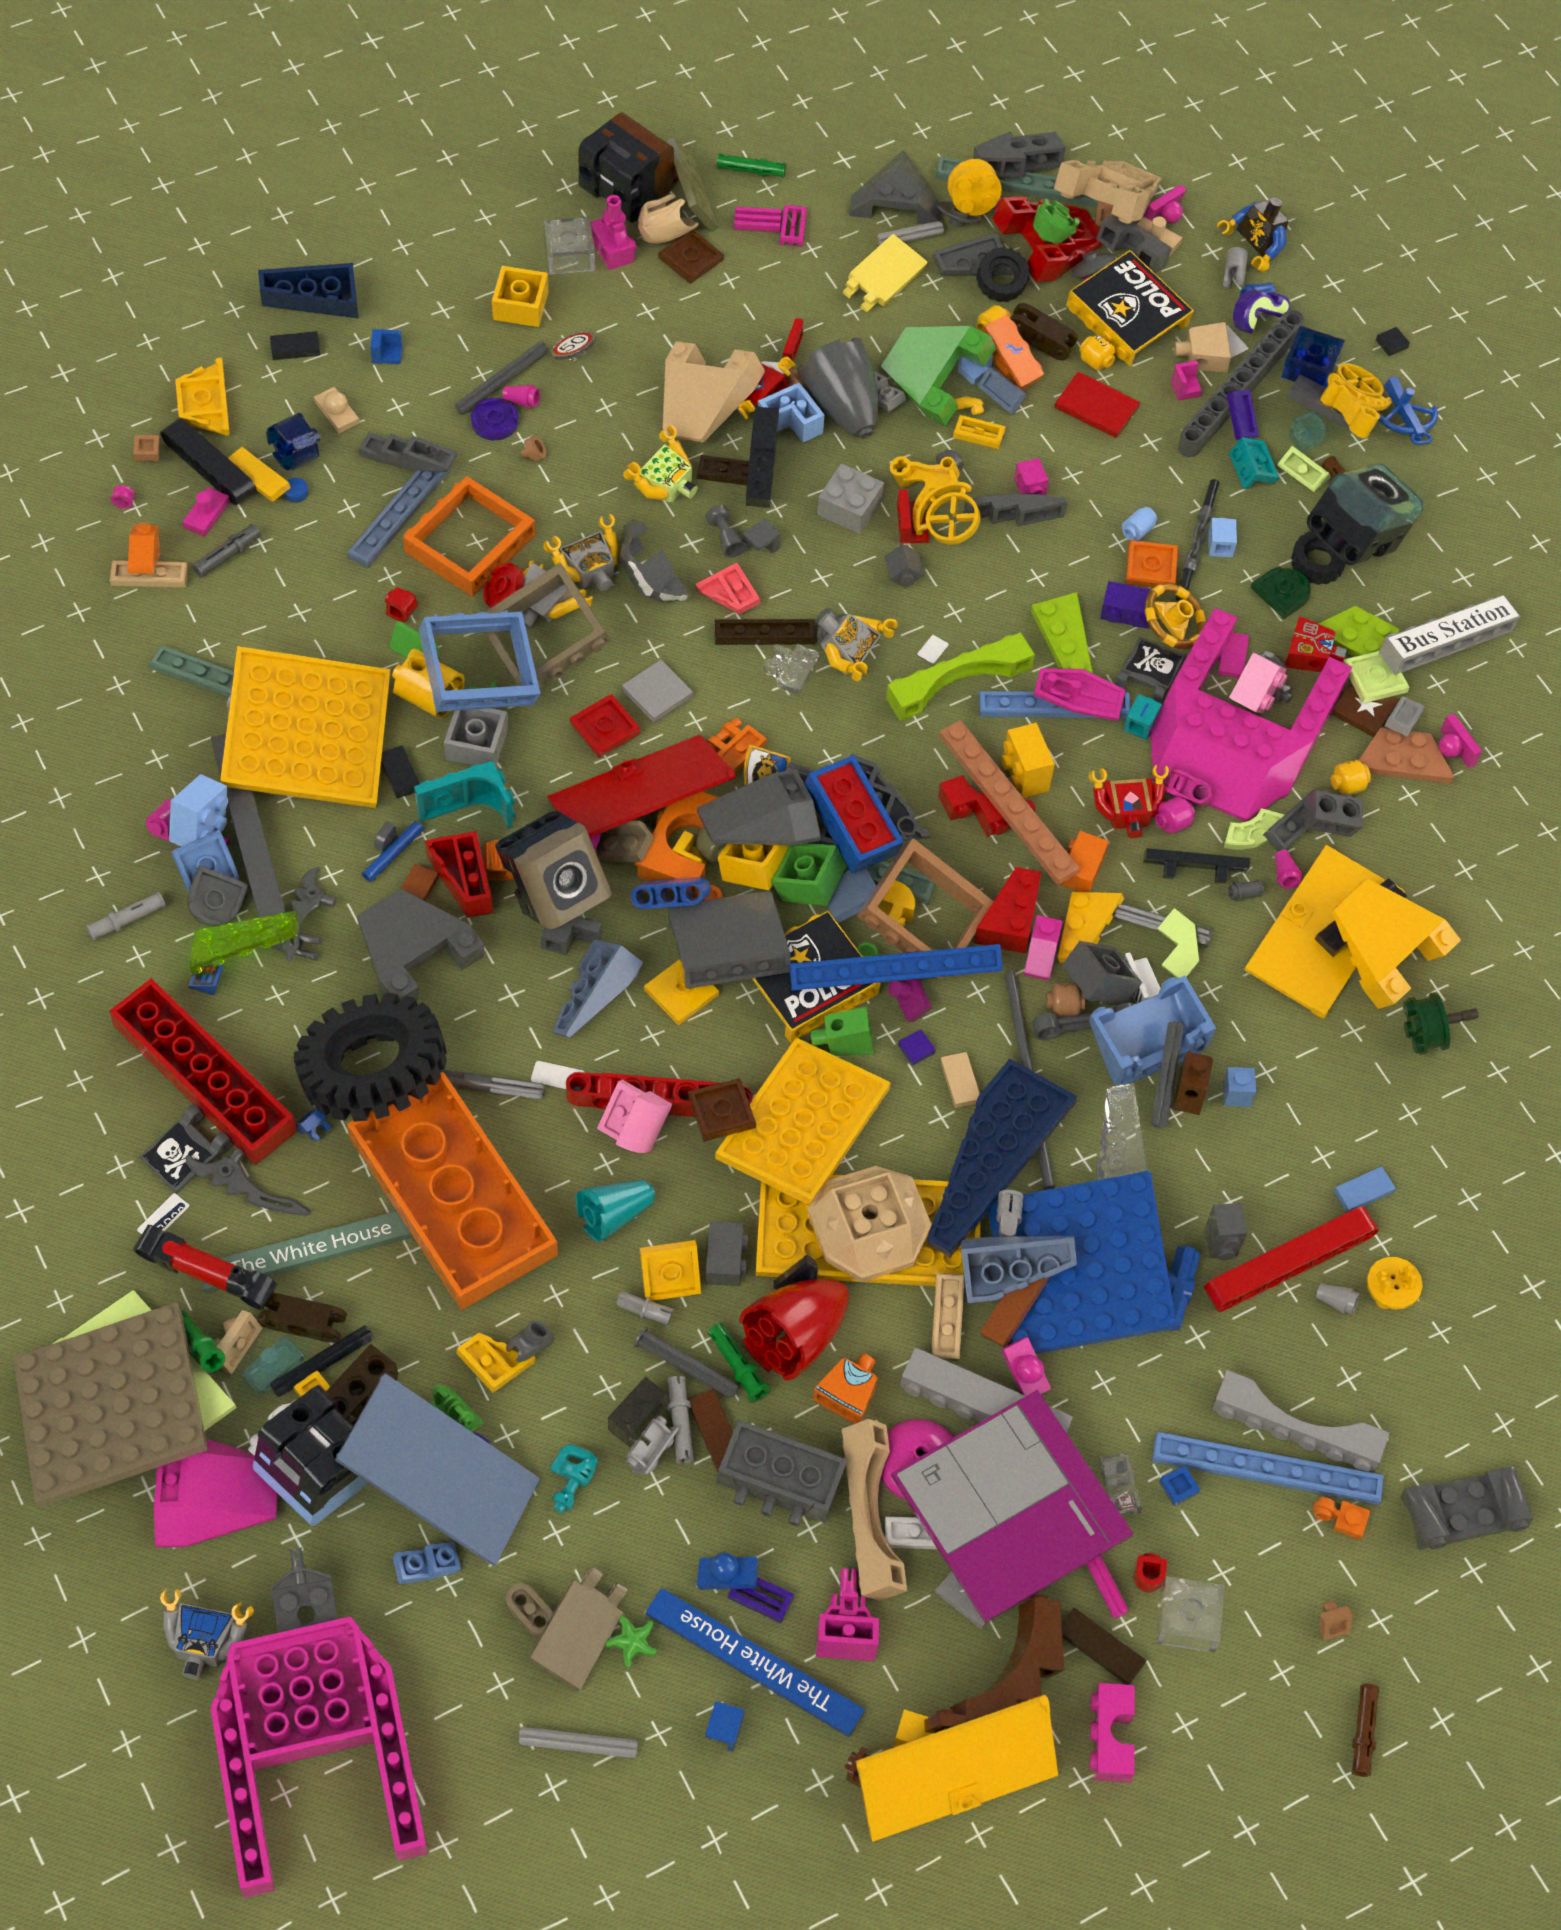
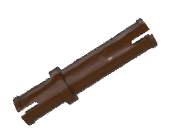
M1373 1684L1360 1685L1357 1730L1355 1738L1352 1739L1354 1759L1351 1771L1353 1775L1359 1777L1371 1776L1372 1754L1376 1750L1374 1731L1379 1687Z

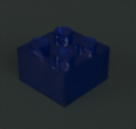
M1300 325L1287 355L1281 377L1295 382L1299 374L1327 387L1328 376L1334 373L1345 340Z

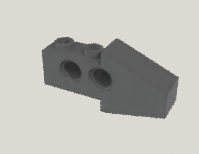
M1010 131L975 146L973 159H981L988 162L994 168L997 177H1023L1024 171L1060 167L1064 159L1066 147L1056 132L1014 137Z

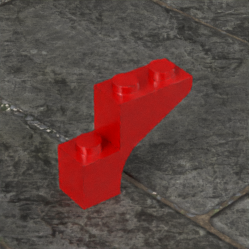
M964 775L940 783L938 797L950 820L963 819L974 813L986 837L994 834L1001 835L1007 830L1012 829L986 795L973 789ZM1025 799L1035 812L1036 806L1031 800Z

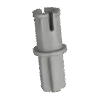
M622 1291L617 1299L616 1305L618 1307L639 1314L641 1319L646 1317L666 1326L673 1313L672 1308L650 1301L651 1298L649 1297L643 1299Z

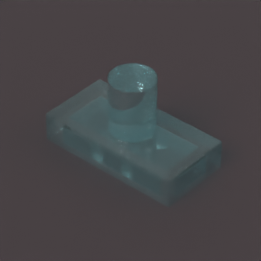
M283 1336L272 1347L264 1349L261 1356L243 1370L241 1375L262 1396L271 1388L270 1383L292 1370L304 1360V1356Z

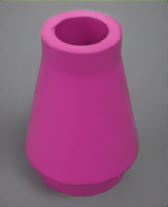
M534 385L505 386L503 399L531 409L539 404L540 390L535 388Z
M1280 850L1274 856L1276 860L1277 882L1285 889L1295 888L1301 883L1302 872L1290 856L1289 851Z

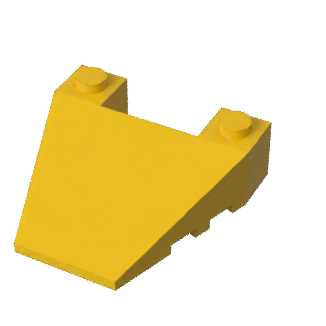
M1368 878L1361 882L1332 910L1344 942L1347 941L1351 951V962L1353 965H1356L1361 980L1359 982L1361 987L1378 1009L1396 1004L1411 989L1396 967L1416 947L1426 960L1430 961L1445 956L1461 941L1445 919Z

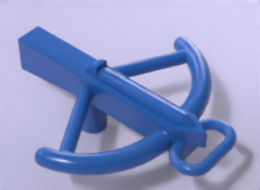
M1390 377L1384 387L1396 407L1385 418L1380 415L1378 421L1394 432L1411 434V441L1416 445L1430 443L1432 437L1426 431L1430 430L1437 421V407L1432 406L1430 410L1410 404L1409 401L1415 391L1412 388H1406L1403 391L1398 377ZM1414 410L1432 415L1430 421L1421 425ZM1398 411L1407 427L1395 425L1388 420ZM1422 436L1428 437V440L1421 441Z

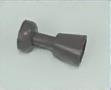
M717 505L706 513V519L710 525L719 527L721 531L719 538L725 557L733 558L745 551L746 544L727 523L730 518L728 507L726 505Z

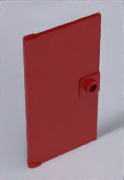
M699 734L640 759L623 761L620 765L612 767L610 771L548 795L547 798L556 811H560L562 814L584 825L589 837H592L714 786L736 778L733 769L724 762L702 735Z

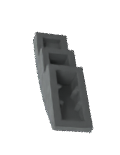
M368 432L358 449L360 456L402 468L431 472H448L457 457L456 451L412 436L409 441L390 434L387 439Z
M999 494L972 498L980 511V518L990 517L992 524L1015 519L1018 527L1064 517L1067 504L1065 498L1036 494ZM965 501L963 514L975 513L974 507Z

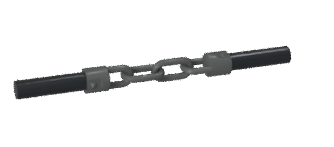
M1216 479L1210 480L1203 507L1198 514L1199 524L1195 526L1192 538L1194 543L1192 549L1188 551L1183 565V575L1179 586L1186 590H1189L1192 576L1196 572L1199 561L1198 550L1200 544L1205 540L1207 533L1205 526L1206 523L1210 522L1213 513L1212 507L1219 486V481ZM1203 530L1202 537L1196 538L1197 532ZM1176 596V601L1179 602L1180 600H1183L1182 598Z

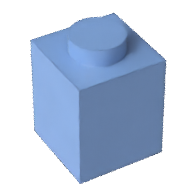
M1228 1067L1223 1079L1224 1106L1251 1107L1256 1094L1255 1068Z

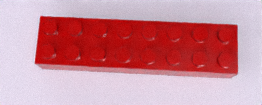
M152 978L109 1010L113 1026L194 1104L216 1128L228 1136L230 1141L243 1151L245 1156L255 1166L297 1132L294 1116Z

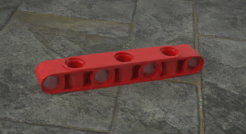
M574 1072L566 1079V1098L569 1103L575 1106L595 1107L605 1110L618 1081L624 1080L645 1093L651 1091L672 1103L668 1115L695 1117L690 1101L683 1100L681 1097L688 1096V1091L719 1083L612 1073ZM743 1086L749 1104H751L753 1093L748 1087ZM582 1087L583 1090L574 1091L573 1088Z

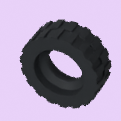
M1000 247L998 249L994 248L990 252L988 251L982 258L977 270L976 281H978V287L984 295H987L991 300H997L996 302H1009L1012 299H1016L1018 295L1023 293L1030 273L1029 265L1026 263L1027 260L1021 256V253L1014 251L1012 248ZM1001 264L1009 266L1014 272L1013 281L1007 285L995 282L992 278V270L995 266Z
M1306 532L1296 541L1291 557V565L1294 569L1303 573L1308 578L1309 583H1316V585L1329 584L1332 581H1336L1342 575L1345 563L1312 532ZM1310 550H1323L1330 554L1331 562L1328 565H1317L1308 560L1307 554Z

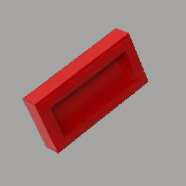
M795 318L783 350L782 358L789 357L794 362L803 337V319Z

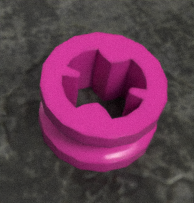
M118 485L113 489L111 502L119 508H130L133 504L135 492L127 486Z

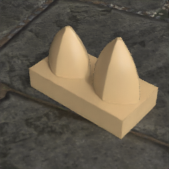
M244 1310L240 1312L238 1317L223 1322L226 1334L222 1340H214L216 1348L221 1349L225 1354L226 1360L221 1369L229 1374L234 1372L263 1329L254 1316Z

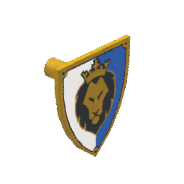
M749 744L744 764V784L748 785L772 773L786 771L791 757Z

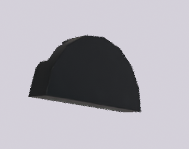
M805 1255L774 1280L773 1289L777 1290L793 1283L817 1279V1263L813 1258Z

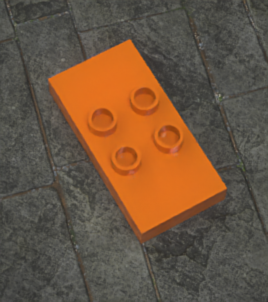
M441 1072V1078L435 1086L427 1084L429 1093L418 1100L408 1095L411 1103L410 1107L399 1112L394 1104L388 1105L390 1116L376 1119L374 1111L371 1110L367 1121H351L347 1123L349 1139L462 1311L558 1256V1244L445 1073Z

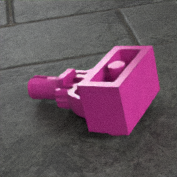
M610 195L607 198V209L604 210V215H602L601 219L590 222V238L608 270L633 263L634 252L637 251L634 239L629 238L624 224L626 216L621 210V200L617 195Z
M848 1568L840 1570L838 1605L837 1594H833L830 1606L824 1614L819 1615L816 1631V1657L875 1662L879 1645V1618H872L869 1610L866 1608V1598L864 1596L860 1597L858 1607L857 1584L859 1573L857 1569L851 1568L850 1581H848Z

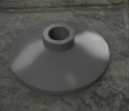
M939 202L937 206L944 215L950 218L949 222L955 226L962 227L963 223H979L982 219L981 215L970 216L969 213L963 214L952 202Z
M1090 251L1083 255L1084 260L1072 270V276L1085 277L1097 273L1115 261L1116 257L1112 253L1097 254L1096 251Z

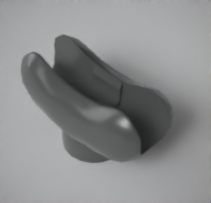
M531 1321L525 1329L509 1340L506 1345V1351L510 1352L517 1347L519 1355L516 1361H526L538 1352L548 1348L553 1342V1334L542 1322Z

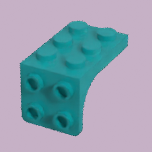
M493 761L481 765L476 764L468 769L456 773H448L444 777L432 781H424L414 786L417 815L420 822L472 805H486L498 811L507 829L513 827L512 819L516 818L512 806L515 804L510 789H505L503 772L501 769H496Z

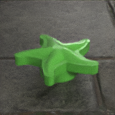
M621 1616L619 1622L623 1626L622 1634L606 1642L607 1648L617 1647L623 1651L626 1668L631 1667V1660L636 1655L655 1656L657 1654V1650L651 1648L646 1641L653 1627L652 1621H648L643 1627L635 1628L629 1620Z

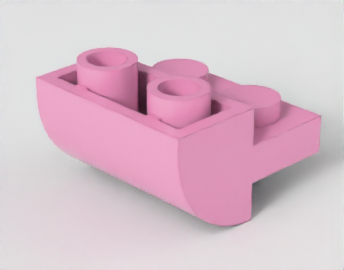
M620 1080L615 1087L597 1129L616 1139V1145L638 1153H648L655 1144L672 1107V1103L651 1091L645 1093L628 1082Z

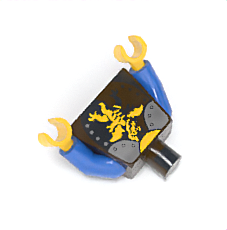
M1276 197L1270 198L1269 201L1254 202L1232 216L1233 219L1229 222L1221 220L1217 224L1219 229L1227 225V229L1222 232L1223 235H1231L1234 231V226L1238 225L1236 230L1262 256L1254 257L1251 265L1255 268L1258 267L1257 270L1261 272L1269 269L1268 261L1270 259L1273 260L1286 245V230L1289 222L1280 211L1283 204L1282 201Z

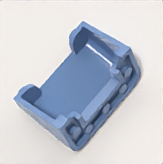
M1185 975L1177 979L1175 977L1167 979L1162 983V988L1158 995L1118 1012H1114L1112 1008L1106 1009V1007H1100L1092 1012L1089 1023L1109 1076L1116 1088L1124 1087L1160 1071L1169 1022L1175 1021L1184 1024L1178 1063L1184 1060L1186 1052L1200 1054L1208 1048L1216 1027Z

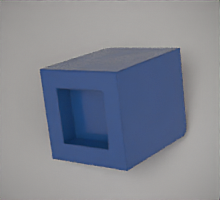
M372 329L370 346L372 363L400 364L403 347L401 331Z
M715 1701L706 1730V1737L728 1744L727 1750L734 1751L744 1719V1709Z

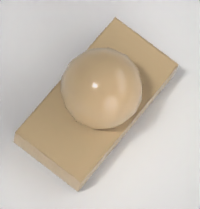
M335 387L314 396L315 404L339 434L360 424L358 416L348 405L346 396L337 391Z

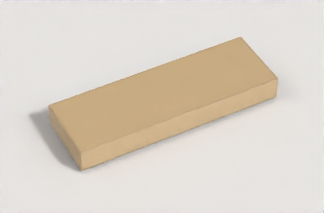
M112 560L110 584L111 586L186 588L188 564L187 562H157L153 574L128 573V561Z
M936 1274L931 1354L941 1359H960L964 1275Z

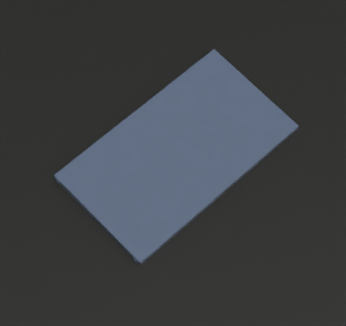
M386 1373L380 1377V1381L335 1461L492 1566L499 1562V1558L540 1480L535 1474Z

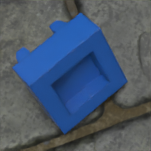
M313 1108L296 1123L297 1131L300 1134L308 1133L309 1137L314 1141L320 1139L316 1133L317 1126H321L325 1132L329 1131L331 1127L328 1122L323 1120L326 1116L318 1112L316 1108Z
M1185 1465L1161 1477L1159 1481L1174 1506L1200 1492V1488Z

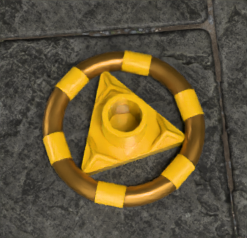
M1170 583L1157 585L1150 590L1146 597L1145 615L1154 634L1170 647L1182 650L1193 648L1206 624L1204 611L1197 599L1183 587ZM1166 592L1174 593L1183 599L1177 603L1155 602L1157 597ZM1194 613L1197 631L1194 636L1184 640L1189 618ZM1156 615L1159 617V619L1162 621V623L1165 625V627L1168 629L1171 635L1166 633L1161 628L1157 621Z

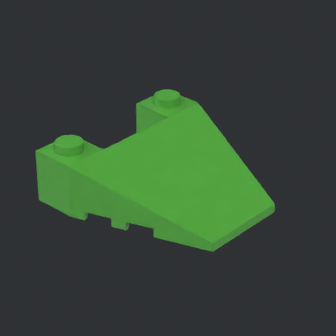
M972 326L906 327L882 363L881 368L927 418L946 427L957 410L958 405L952 395L940 390V387L960 356L984 367L995 351L996 346L990 335Z

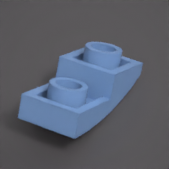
M455 1542L430 1544L424 1550L396 1552L392 1557L399 1584L430 1580L461 1570Z

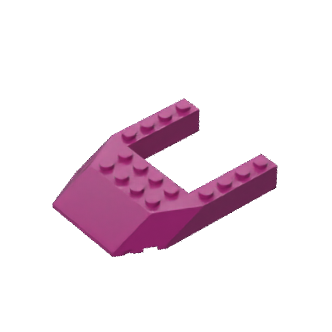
M1214 608L1177 674L1150 731L1152 746L1151 762L1153 767L1157 765L1156 773L1159 776L1164 774L1165 765L1168 767L1169 773L1163 778L1165 786H1167L1172 776L1171 769L1173 767L1207 782L1213 791V800L1209 806L1246 822L1254 817L1261 808L1267 809L1277 799H1282L1289 795L1329 719L1332 709L1347 684L1352 666L1331 657L1328 658L1294 725L1289 730L1202 692L1220 659L1222 651L1234 632L1238 618ZM1199 788L1195 791L1194 797L1199 800L1204 799L1208 791L1205 788Z
M351 1616L231 1643L216 1697L213 1699L210 1709L239 1885L244 1898L275 1891L255 1770L375 1743L397 1860L401 1861L428 1854L392 1667L380 1655L368 1637L363 1634Z

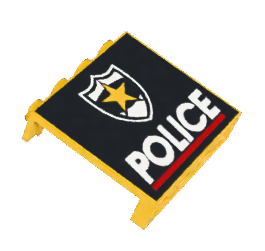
M1131 250L1070 290L1066 303L1069 310L1076 314L1088 329H1091L1096 335H1100L1115 347V353L1118 358L1129 366L1132 365L1137 352L1174 326L1178 325L1181 329L1187 327L1194 312Z
M829 911L821 915L816 914L799 927L794 926L785 933L790 950L791 964L862 957ZM789 972L751 978L786 1025L785 1037L790 1043L796 1037L801 1038L810 1033L811 1030L825 1025L826 1015L851 1010L875 997L880 992L881 984L880 982L791 991Z

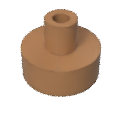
M534 435L524 441L525 449L521 450V455L524 459L530 457L533 461L537 462L546 457V448L538 436Z

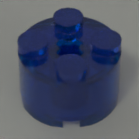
M301 413L294 414L267 428L266 437L268 445L273 444L276 451L272 452L279 465L285 470L291 469L292 471L319 457L317 443L320 441L319 433L315 428H310Z

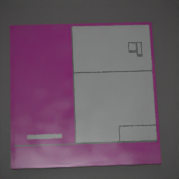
M1038 1390L891 1473L895 1484L985 1624L1128 1540L1134 1534Z

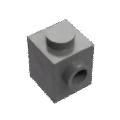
M901 544L884 556L889 579L904 588H907L924 576L919 553L914 549Z

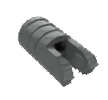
M276 926L270 945L272 949L285 952L284 927ZM292 929L290 932V945L294 946V930ZM299 932L300 945L295 955L317 961L319 954L302 949L303 942L307 941L317 945L322 943L323 938Z

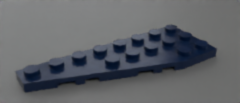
M1011 1059L1005 1063L977 1098L976 1108L973 1116L970 1118L966 1136L962 1140L954 1162L948 1186L945 1187L943 1200L939 1211L936 1212L927 1237L928 1245L948 1257H952L960 1247L961 1240H965L999 1199V1192L1007 1189L1076 1104V1095Z

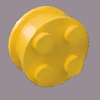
M969 159L958 164L950 173L947 183L948 192L955 207L963 214L969 213L970 216L982 215L993 209L998 203L1002 191L1001 183L994 168L988 162L981 159Z

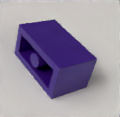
M1108 581L1100 619L1149 629L1145 615V600L1151 589Z

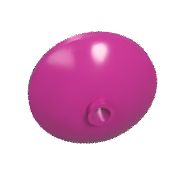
M925 1419L907 1420L895 1425L887 1432L890 1453L884 1464L881 1480L893 1494L904 1500L906 1499L892 1479L891 1473L919 1458L920 1456L916 1454L918 1450L928 1453L954 1438L949 1430L936 1422Z

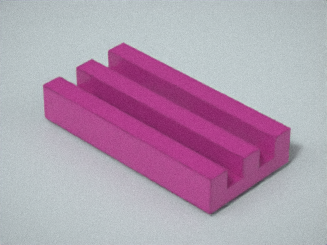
M784 205L779 245H784V242H788L789 246H793L794 243H798V247L803 246L807 207ZM788 211H792L790 236H785ZM797 212H802L799 237H795Z
M735 207V230L780 232L781 209Z

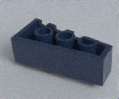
M353 263L258 270L262 306L359 319Z

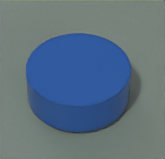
M300 478L287 480L291 488L284 493V497L290 502H301L308 496L307 483Z

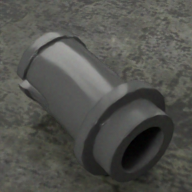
M1260 880L1244 883L1234 881L1228 887L1230 899H1235L1236 901H1241V898L1261 897L1264 891L1262 881Z

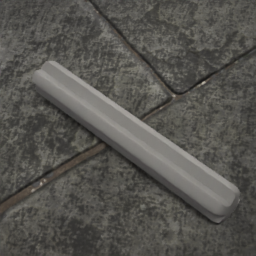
M521 1727L518 1736L520 1745L635 1758L638 1750V1742L632 1739Z

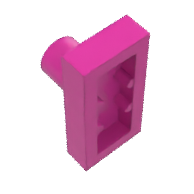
M209 487L196 495V504L183 520V527L204 537L230 502L228 495Z

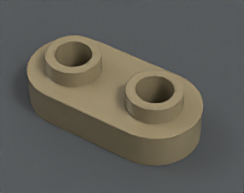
M515 1584L506 1593L508 1610L531 1635L540 1637L553 1611L527 1584ZM518 1598H524L526 1599V1603L524 1605H518L516 1604V1600ZM543 1619L546 1623L544 1626L538 1627L535 1625V1621Z

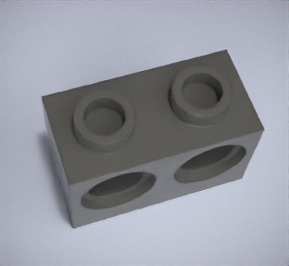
M1315 790L1304 800V828L1351 837L1363 828V799L1353 798L1349 794L1337 795L1329 793L1327 790Z

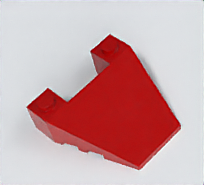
M1026 197L1002 198L992 217V220L1002 234L1021 233L1032 248L1033 253L1027 265H1029V272L1036 282L1055 281L1084 260V254L1096 251L1104 245L1096 240L1099 227L1084 208L1064 205L1070 210L1068 214L1072 219H1079V225L1076 227V233L1060 244L1044 241L1033 228L1037 207L1042 205L1044 202L1042 200L1037 204L1027 202L1028 198Z

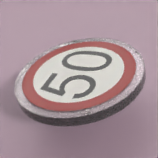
M584 331L563 338L551 349L553 358L577 361L576 356L586 355V351L595 344V334Z

